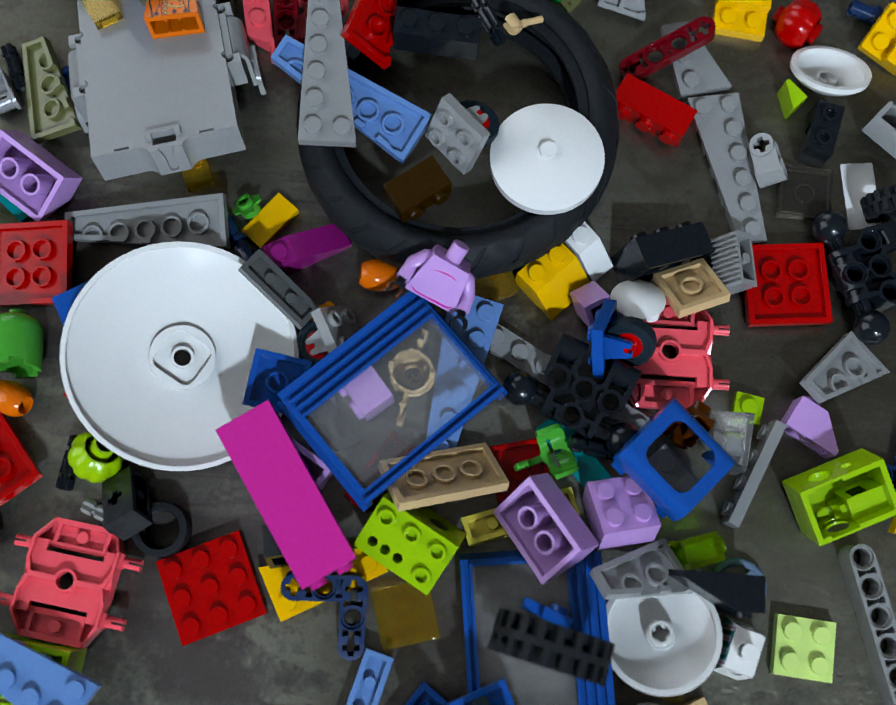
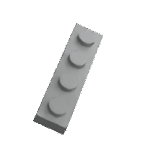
M774 420L767 423V425L763 424L757 434L759 442L755 449H751L745 460L747 468L744 474H740L735 480L733 489L736 491L732 499H728L721 510V515H723L721 523L729 528L740 527L784 433L786 424Z

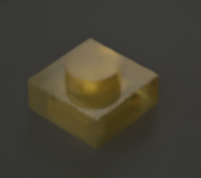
M512 271L484 277L492 301L496 302L519 294Z

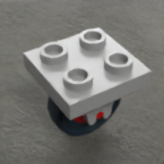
M449 93L441 98L425 137L452 165L465 175L473 168L482 149L489 146L497 137L500 123L493 109L486 104L476 100L458 102Z
M347 304L321 307L312 311L311 315L314 321L308 322L300 329L297 335L299 357L312 361L311 367L359 331L355 323V315L348 308Z

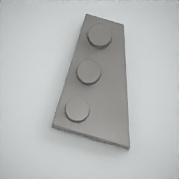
M682 21L662 25L660 30L661 36L664 37L689 22ZM689 32L691 42H694V36L692 37L691 32ZM678 38L671 45L675 49H682L686 46L687 42L685 39ZM705 46L669 64L679 100L726 92L732 87Z
M850 331L832 347L799 384L820 404L886 375L890 371Z
M665 538L599 565L589 573L604 600L690 594L694 592L669 576V569L684 570Z

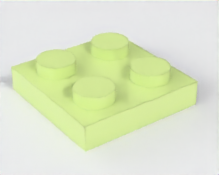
M774 613L769 673L832 683L836 623Z

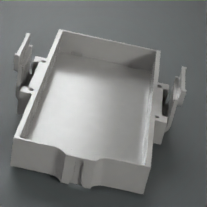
M77 0L80 33L68 36L69 46L72 50L68 54L70 92L78 121L85 134L89 133L91 159L105 181L148 171L167 175L192 169L198 161L246 150L235 89L236 85L248 83L242 58L246 61L253 85H258L261 95L266 94L256 46L255 44H249L243 23L239 18L235 17L230 2L220 4V0H198L205 33L152 39L144 20L146 5H142L140 0ZM176 135L175 141L154 145L153 139Z

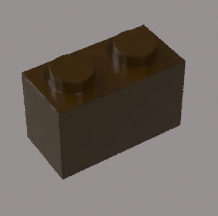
M431 155L383 185L384 196L404 223L409 219L411 221L418 219L425 213V209L433 204L437 206L444 203L450 197L452 182L434 156Z

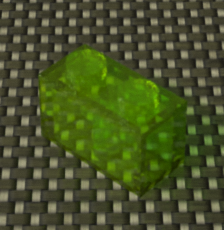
M717 531L699 532L668 541L670 548L684 570H694L726 560L724 555L727 551L722 536L717 534Z

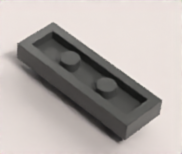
M260 249L238 269L299 330L312 318L311 312L320 308Z

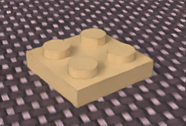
M704 258L653 274V283L665 294L667 303L678 318L730 301L731 293Z

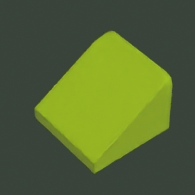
M790 79L785 81L777 93L784 119L786 120L798 110L807 98V95Z

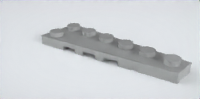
M308 0L298 129L299 145L356 147L357 144L345 40L340 36L343 30L340 0Z
M739 92L687 98L685 104L698 110L692 120V125L702 143L700 147L710 165L709 171L712 179L714 178L717 184L718 196L725 209V215L731 231L740 230L751 233L752 245L766 244L767 237Z
M224 193L64 212L65 220L73 222V241L151 245L162 242L183 241L211 245L220 249H230L227 198Z

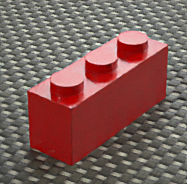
M628 73L615 92L618 102L619 119L627 120L640 131L649 132L657 136L661 142L675 147L680 143L698 111Z

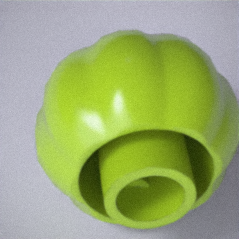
M84 432L75 437L67 456L68 463L72 467L74 474L78 478L88 480L91 483H101L116 475L121 470L122 462L124 461L123 457L101 444L90 432Z

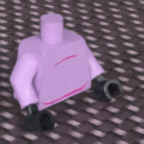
M456 239L449 250L436 244L431 250L423 249L409 256L396 274L397 279L386 284V292L390 291L392 285L397 284L399 292L395 298L402 297L406 288L451 314L456 310L457 315L450 319L449 327L452 329L455 319H460L463 322L461 332L465 331L468 326L465 316L470 313L475 298V277L470 272L471 263L464 259L469 251L468 245Z

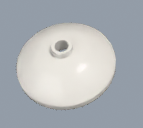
M803 47L793 54L790 61L791 71L800 83L810 90L826 96H849L859 93L868 87L872 78L871 70L863 60L847 51L834 47Z

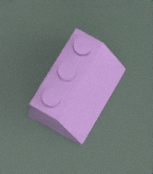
M0 129V194L36 222L45 221L71 200L83 178L22 131Z
M549 473L529 476L493 511L542 585L579 563L600 545Z

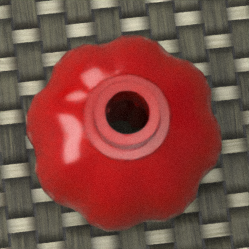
M794 0L786 7L781 5L772 19L776 22L775 36L777 40L788 49H801L804 47L805 41L812 45L824 25L820 24L822 13L818 5L811 0Z

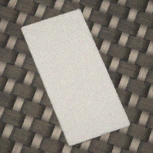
M840 164L849 230H861L880 224L867 223L860 204L862 197H866L868 193H873L876 190L873 164Z

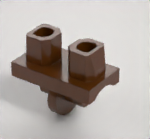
M697 400L686 409L707 432L713 428L715 421L709 418L712 410L709 406ZM680 421L670 424L663 432L666 436H672L674 445L684 450L692 448L699 439L687 424Z

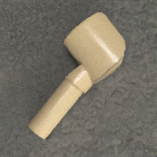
M510 13L505 17L506 23L503 26L510 35L514 36L524 27L543 23L544 19L543 16L520 20L515 13Z

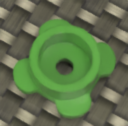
M249 193L243 194L236 201L237 206L233 208V214H241L245 219L254 218L261 210V204L259 203L261 196L259 194L254 196L249 195Z

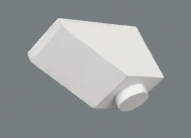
M585 221L563 243L577 257L590 282H596L613 268V264L601 239Z

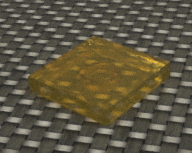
M409 583L371 591L383 651L440 638L431 591L428 595H425Z

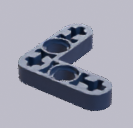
M292 571L286 573L282 578L280 588L281 593L288 600L340 602L338 653L343 659L348 661L360 658L365 646L368 591L365 577L358 572H345L338 575L337 571L326 576L333 584L332 590L323 594L318 592L317 589L311 590V593H306L307 588L301 589V587H298L297 592H291V587L286 586V584H290L295 576ZM352 580H357L358 585L362 586V588H358L356 591V601H351L350 588H345L351 585ZM349 609H357L361 614V618L356 623H348L344 619L345 612ZM349 631H354V643L359 646H355L353 651L350 652L347 646L343 645L348 644Z

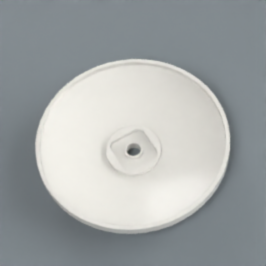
M183 241L162 242L132 250L116 258L97 272L83 287L67 315L60 342L61 376L65 392L77 417L85 428L109 450L136 464L166 471L201 470L231 460L215 430L255 408L242 405L255 349L259 348L299 358L294 324L238 271L246 262L245 260L211 245ZM185 350L190 354L191 360L187 365L181 366L174 361V355L177 351Z

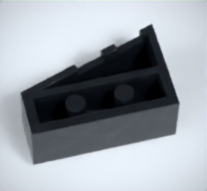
M686 221L673 229L665 226L655 230L652 234L647 235L646 232H640L630 237L631 241L611 257L610 260L618 282L622 283L627 280L634 281L641 276L645 280L653 278V273L700 258L705 259L715 250L703 221L694 224Z

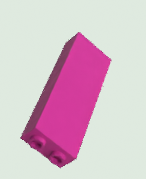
M269 400L215 430L301 589H306L310 586L311 590L314 591L328 582L326 576L337 571L338 575H341L355 566L352 562L358 558L355 550L277 410Z

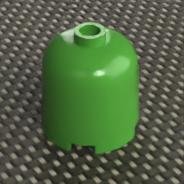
M10 309L8 312L0 314V372L13 373L14 379L37 377L39 372H42L43 325L38 319L27 314L25 310Z

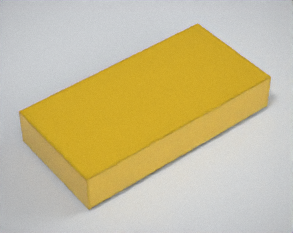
M278 192L241 231L246 233L249 240L263 251L262 247L269 244L299 214V210Z

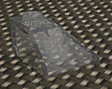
M711 411L709 418L714 420L715 423L708 433L736 461L735 465L725 476L730 477L747 472L755 417L753 413ZM701 440V444L704 446L706 451H711V449Z

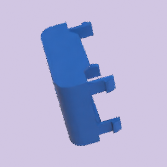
M674 398L668 401L612 457L615 461L611 465L620 475L626 472L655 502L654 506L657 514L662 519L668 516L672 521H678L685 517L735 465L736 461ZM676 421L687 424L711 449V451H706L701 456L712 467L685 493L674 490L649 464L646 457L648 447L670 424Z

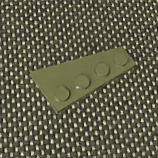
M41 36L23 43L22 54L31 139L40 144L83 129L78 121L75 106L51 41Z

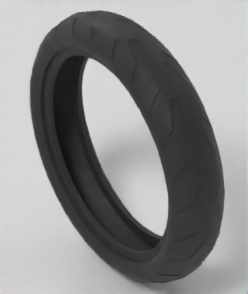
M398 0L397 6L471 17L479 15L471 7V0ZM487 0V5L491 6L501 23L500 27L503 28V24L506 23L505 17L510 13H515L520 20L543 16V23L524 27L517 35L512 36L505 28L504 30L507 33V39L528 50L546 66L563 91L569 108L583 115L597 130L604 147L605 163L601 179L592 195L578 207L564 213L541 215L523 210L507 219L476 227H442L418 220L411 221L410 219L403 223L394 209L379 200L360 181L352 169L343 147L299 145L298 143L301 163L314 196L333 224L355 244L375 258L400 269L409 256L423 249L431 250L436 244L449 250L454 240L457 239L468 245L469 251L464 259L471 263L470 272L474 275L475 279H481L516 270L541 258L550 252L552 248L563 244L589 217L600 201L615 165L620 136L618 102L607 64L590 36L569 13L554 1ZM351 10L342 17L343 28ZM481 24V31H485L483 25ZM345 40L348 69L362 76L374 61ZM300 91V95H299V99H298V107H297V142H298V129H299V115H300L301 91Z

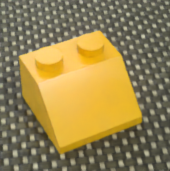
M564 244L552 248L550 252L541 258L525 265L516 274L514 283L553 321L573 303L570 292L590 283L577 257Z

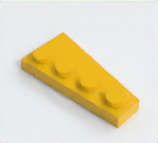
M358 548L354 549L358 556L357 559L352 561L355 566L346 571L362 574L367 582L389 572L386 567ZM269 566L258 567L280 622L325 602L288 600L281 593L280 586L284 575L291 571L290 567L284 566L272 569ZM295 578L291 580L290 584H286V586L291 587V592H297L298 587H300ZM328 580L317 591L323 594L330 592L333 588L332 582ZM352 580L351 585L345 588H350L351 590L359 586L357 580ZM310 586L307 588L306 593H311Z

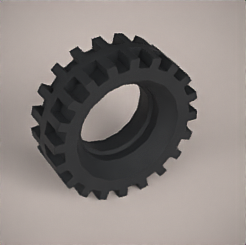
M499 608L487 649L605 686L615 644L546 620Z

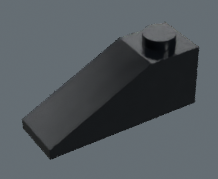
M669 569L670 577L720 609L734 611V617L753 619V613L765 614V576Z

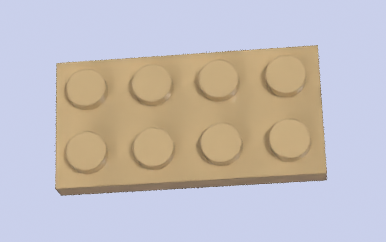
M484 442L432 451L387 489L399 512L507 491L509 481L487 443ZM405 456L379 460L378 470L381 476Z

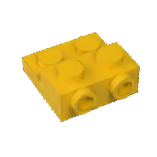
M715 0L712 18L716 25L715 34L762 42L765 36L767 14L771 9L772 0Z
M892 2L887 5L857 49L896 77V4Z

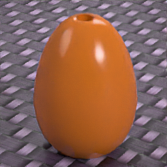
M379 259L366 260L360 266L359 284L369 291L385 292L386 284L397 279L396 274L400 269ZM397 284L392 285L390 291L398 288L399 286Z
M0 380V412L12 417L27 414L34 403L30 390L18 382Z

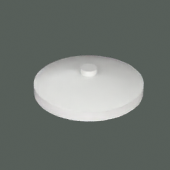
M546 103L524 107L504 120L499 127L497 137L491 143L489 156L491 175L501 194L518 208L541 215L564 213L584 203L598 186L605 163L602 140L591 122L571 108Z
M695 592L690 594L609 599L607 602L609 642L615 644L611 659L612 669L630 687L651 696H678L700 686L714 671L721 654L723 635L721 621L713 603Z

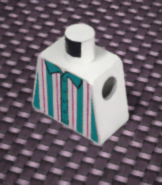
M726 615L722 625L723 640L721 654L714 671L736 680L751 679L758 665L765 642V635L755 626Z

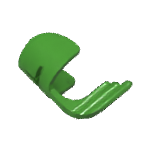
M553 424L537 430L535 436L540 449V455L516 463L513 466L514 470L518 472L543 462L555 480L579 470V465L572 451L567 447V439L560 424ZM547 439L550 442L553 452L559 449L562 450L561 453L555 455L560 465V468H558L554 462V459L550 453V450L546 442Z

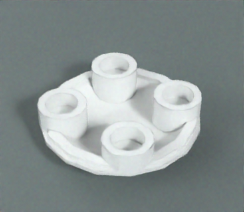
M627 280L619 283L612 289L610 294L611 300H617L618 319L632 316L647 322H655L659 319L660 313L666 305L665 294L662 290L651 282L643 280Z

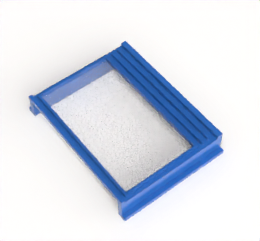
M409 291L280 391L277 395L281 401L277 403V406L361 510L365 512L373 505V499L496 398L500 401L508 392L454 330L450 329L447 322L426 299Z
M597 547L579 563L544 585L541 584L519 550L459 554L468 693L504 678L515 705H615L612 663H610L605 686L487 649L499 608L542 619L520 608L524 597L548 608L554 603L569 610L567 616L574 619L570 629L609 641L606 600H604L589 574L593 568L602 565L601 551H597Z

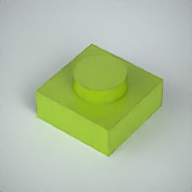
M739 391L735 392L729 420L753 426L760 425L765 398Z

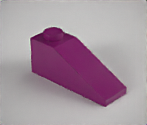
M329 224L287 235L263 246L262 249L289 276L352 247L348 237L336 225Z

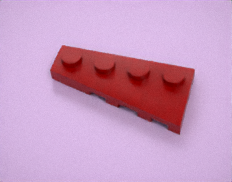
M356 0L340 36L382 69H386L391 64L392 57L389 56L390 46L394 44L393 27L398 0Z

